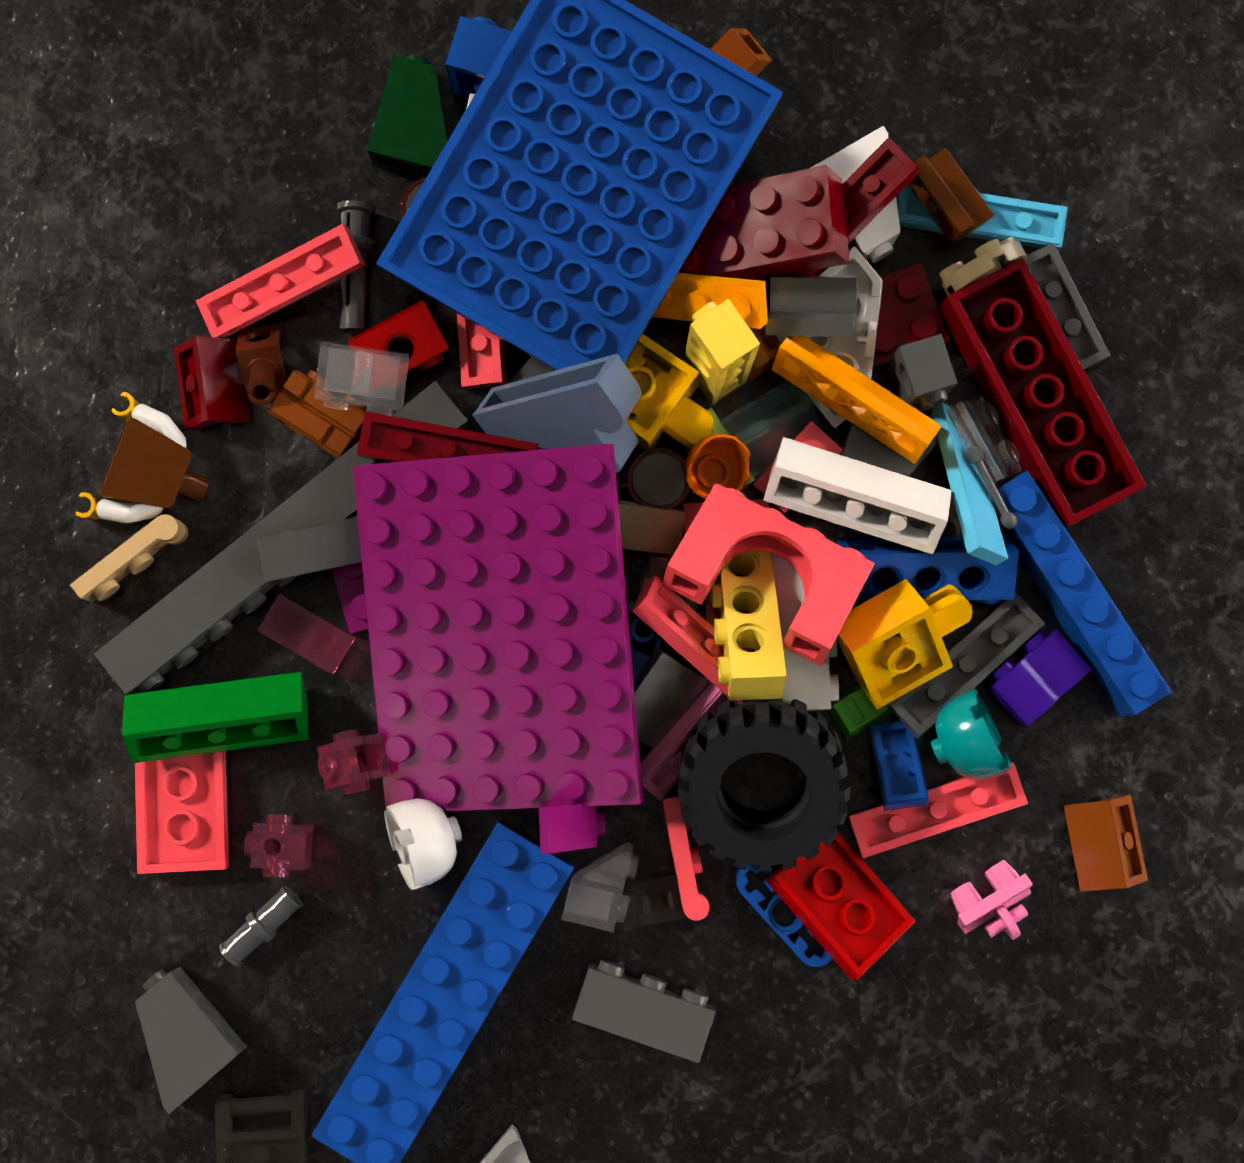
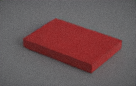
M837 830L838 835L830 845H825L822 842L819 844V855L810 861L802 856L797 859V867L784 870L781 864L766 879V882L851 981H856L916 921Z

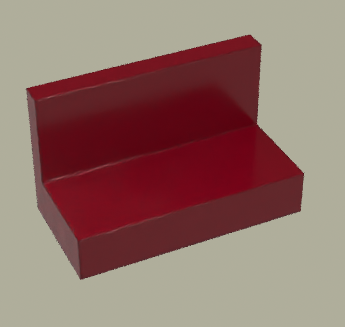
M195 336L173 348L185 430L200 431L216 423L251 422L249 400L235 352L237 339Z

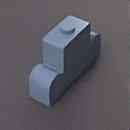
M613 354L493 387L472 416L486 434L538 443V450L613 443L617 473L620 472L639 442L638 437L626 420L641 397V389L618 354Z

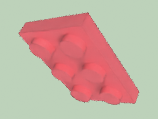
M226 751L135 763L137 874L228 869Z

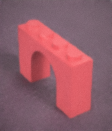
M715 483L669 561L662 585L702 605L724 565L735 556L749 551H765L782 557L796 569L804 587V601L789 627L783 641V647L822 667L875 563L866 559L861 552L853 548H844L826 539L818 530L809 527L804 528L786 519L780 511L774 508H765L747 499L742 492L734 488H725Z

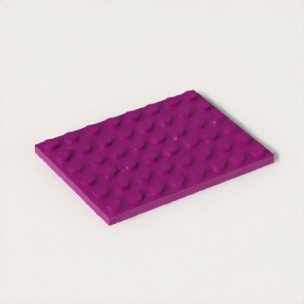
M613 443L353 466L385 808L416 798L431 800L439 805L443 811L524 809L556 804H583V806L641 804L644 798Z

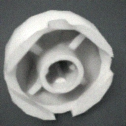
M416 798L387 806L384 815L390 844L393 851L397 850L402 863L398 864V867L408 887L411 890H415L443 878L452 869L456 860V843L462 841L461 829L455 816L447 818L439 805L426 799Z

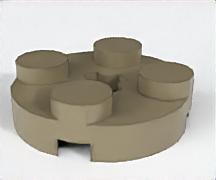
M1009 237L1001 242L996 238L974 251L977 258L965 265L962 261L952 264L941 271L939 275L943 281V288L947 295H950L1022 258L1026 259L1027 255L1018 240L1015 241L1014 237Z

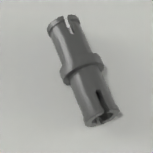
M283 886L259 911L252 910L246 916L247 922L224 943L219 945L220 952L232 965L239 966L263 941L270 942L276 936L275 930L298 909L303 907L302 901L293 890Z

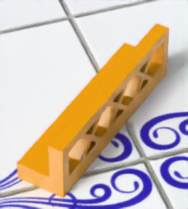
M793 336L791 340L786 337L778 349L772 371L913 464L918 462L942 427L806 336Z

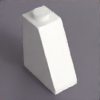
M882 126L813 167L827 165L842 178V183H844L888 138V132ZM896 197L848 244L849 250L855 246L866 260L870 259L872 263L882 260L894 251L892 245H894L900 234Z

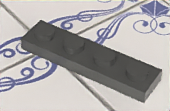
M1015 592L1014 600H1006L948 652L953 665L951 669L897 698L887 707L911 734L918 739L936 723L938 713L948 702L975 688L1045 625L1044 621Z

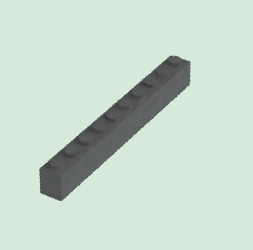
M436 381L392 415L394 417L468 431L471 429L466 417ZM358 442L94 653L95 657L125 695L157 690L165 682L162 677L174 666L177 669H181L188 665L199 655V652L196 650L209 638L214 642L223 637L232 629L231 621L243 611L246 614L252 613L267 600L264 595L275 585L278 584L280 587H283L297 577L292 576L265 582L255 537L357 517L353 466L390 462L359 457L357 455Z

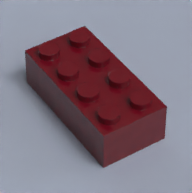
M823 165L730 185L679 273L764 280L769 279L771 276H785L849 264L842 178L830 167Z

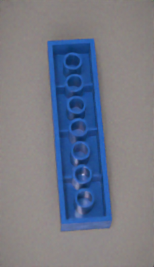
M502 820L496 824L311 1136L354 1163H401L569 878L575 864L557 853L541 854L540 843Z

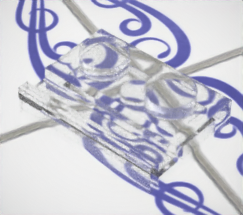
M983 396L959 402L946 410L966 449L978 445L984 450L983 462L994 484L1022 471L1018 463L1020 455L1016 446L1011 440L1005 439L998 426L1000 420L996 409L990 402L985 401Z

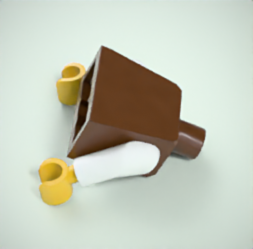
M127 392L121 393L120 396L130 403L128 409L119 412L112 408L111 411L124 424L97 495L87 492L79 494V497L90 499V510L86 513L76 511V515L90 520L101 518L128 524L156 518L163 509H172L177 494L201 502L206 492L209 478L187 470L193 452L186 448L185 436L167 414L145 404H140Z

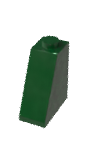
M394 55L367 152L373 165L426 178L449 140L439 79L435 65H431L427 59L417 55H408L407 58Z

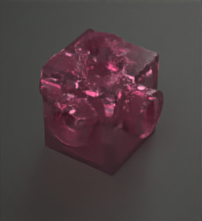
M358 729L344 731L332 735L333 743L317 747L319 757L318 770L323 778L325 790L342 787L344 795L370 790L369 781L390 776L382 733L359 736Z
M267 814L266 822L253 823V831H247L244 846L245 857H251L250 868L263 869L264 877L275 878L289 877L290 870L304 871L311 868L314 824L293 823V815ZM276 839H277V840L280 842V844H281V850H280V851H278V850L276 849V846H275Z

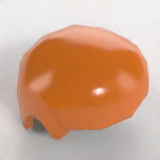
M719 433L702 438L691 448L686 458L685 472L689 487L702 499L707 498L715 483L725 488H734L741 491L751 477L749 470L751 452L749 448L738 437Z

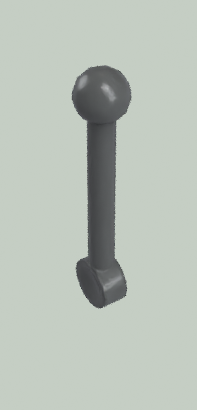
M978 445L967 448L965 458L969 463L975 464L1001 514V526L1005 529L1014 528L1017 525V517L1014 513L1008 511L983 462L984 450Z

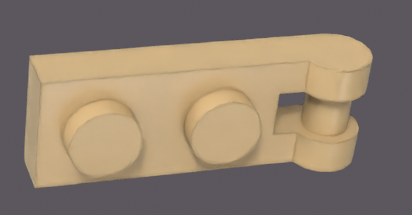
M167 514L156 517L71 583L70 586L81 599L94 602L96 599L99 602L106 600L120 588L118 582L130 573L136 575L147 569L154 562L152 556L167 544L179 545L183 543L188 536L187 526L182 521Z

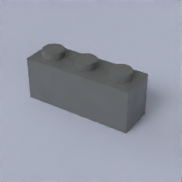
M600 960L599 966L589 963L573 1011L572 1020L696 1063L700 1062L716 1013L714 1006L707 1003L709 996L688 988H684L682 994L665 989L666 981L647 974H642L640 980L624 975L625 967L610 961Z

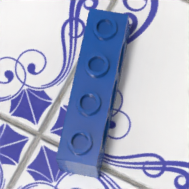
M1002 535L1008 559L997 566L967 554L963 536H941L933 554L879 537H837L838 545L844 548H853L861 552L866 559L875 563L854 603L855 606L864 603L904 579L909 581L922 598L948 584L957 587L967 600H976L983 604H996L1001 600H1014L1019 551L1010 535ZM977 567L972 575L966 577L959 576L964 569ZM923 568H934L933 572L926 577L916 576ZM878 569H892L885 577H873V574Z

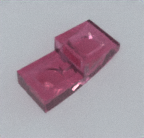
M280 593L257 629L258 632L334 675L355 639L354 636Z

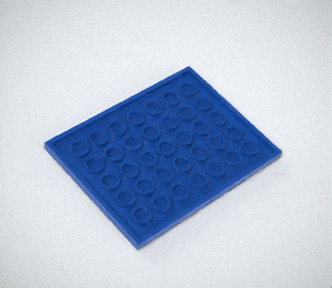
M530 0L376 265L554 370L613 354H618L625 364L780 101L783 92L626 0Z

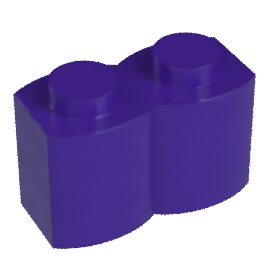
M1057 629L1047 634L1039 630L1021 645L1025 653L1014 663L1008 658L989 674L993 681L986 689L1020 727L1028 726L1091 670L1090 666Z

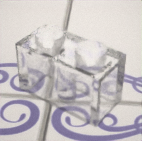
M322 341L314 399L323 400L322 406L326 408L348 410L349 404L367 406V412L392 416L393 410L402 411L409 354Z

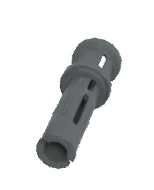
M346 200L337 204V211L341 213V224L349 227L365 266L341 278L340 331L362 333L367 330L368 254L372 253V249H374V240L370 238L371 215L375 214V205L366 201Z

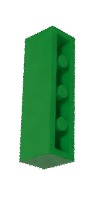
M301 672L124 695L122 737L131 762L140 763L309 740L308 698Z

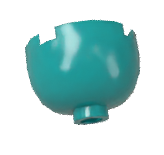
M976 689L957 696L942 708L937 715L935 723L937 738L931 740V746L941 765L949 762L957 774L968 779L980 780L996 776L1011 769L1007 752L1001 754L998 749L1000 741H1002L999 731L983 699L978 698Z

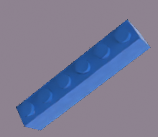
M1028 470L998 488L1008 511L1014 513L1018 520L1014 528H1003L1000 524L1001 514L993 501L1002 535H1010L1019 551L1018 560L1083 660L1090 666V671L1119 716L1137 715L1170 694L1172 691Z

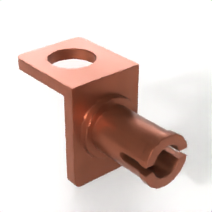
M280 324L242 329L238 332L235 352L248 399L258 405L270 403L283 390V386L288 380L280 350L282 333ZM269 336L267 339L261 341H250L255 337Z

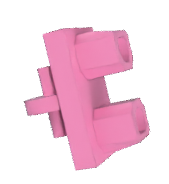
M1002 860L985 872V877L995 890L991 895L982 899L971 882L964 883L951 892V899L958 913V925L964 934L996 917V920L984 926L991 938L1002 931H1005L1012 940L1021 935L1016 923L1028 916V912L1022 904L1009 912L1007 909L1031 895L1030 887L1033 884L1026 873L1019 877L1017 872L1005 860Z

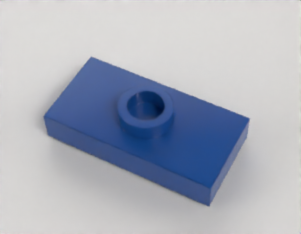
M900 721L869 725L868 731L884 811L927 806L929 798L917 739Z

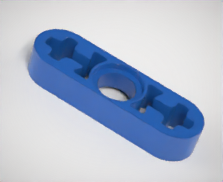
M747 864L746 870L738 869L735 876V884L738 891L800 960L811 967H821L828 964L832 957L826 950L821 956H817L815 953L806 956L804 952L808 948L807 943L798 934L794 941L788 938L789 934L798 931L803 925L797 917L788 926H781L774 921L773 909L777 903L783 901L778 894L772 896L766 903L765 908L762 909L758 902L766 898L756 888H752L750 891L745 889L744 886L748 883L745 874L749 870L756 874L759 873L758 866ZM773 870L772 872H765L766 876L762 880L771 892L774 890L766 882V879L774 872ZM804 927L805 930L814 938V936L808 931V929Z

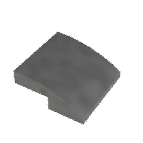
M658 647L634 679L638 739L641 743L652 749L662 741L712 683L704 675L687 664L681 663Z

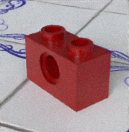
M424 301L408 307L347 340L372 388L375 389L382 385L384 391L404 382L407 379L404 373L419 365L423 371L444 360L442 352L449 349ZM399 336L408 338L412 344L410 355L401 360L392 358L388 353L390 341Z

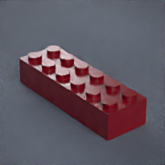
M1024 258L945 298L938 308L941 317L1023 470H1028L1065 528L1147 487Z

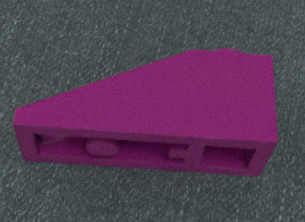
M583 804L541 805L539 807L541 854L597 847V837H606L605 810H596V806H583Z

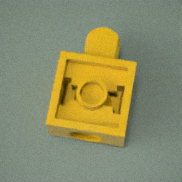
M642 334L625 363V366L641 389V397L626 422L638 437L639 442L637 444L650 453L665 433L691 449L702 438L712 436L714 432L712 414L690 399L700 384L699 371Z
M904 579L851 609L837 636V640L855 680L877 710L953 667L942 637L971 620L973 613L972 605L957 587L951 584L922 598L909 581Z

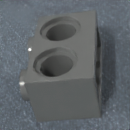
M942 334L899 346L886 365L895 395L923 414L931 412L939 403L947 400V394L958 384Z

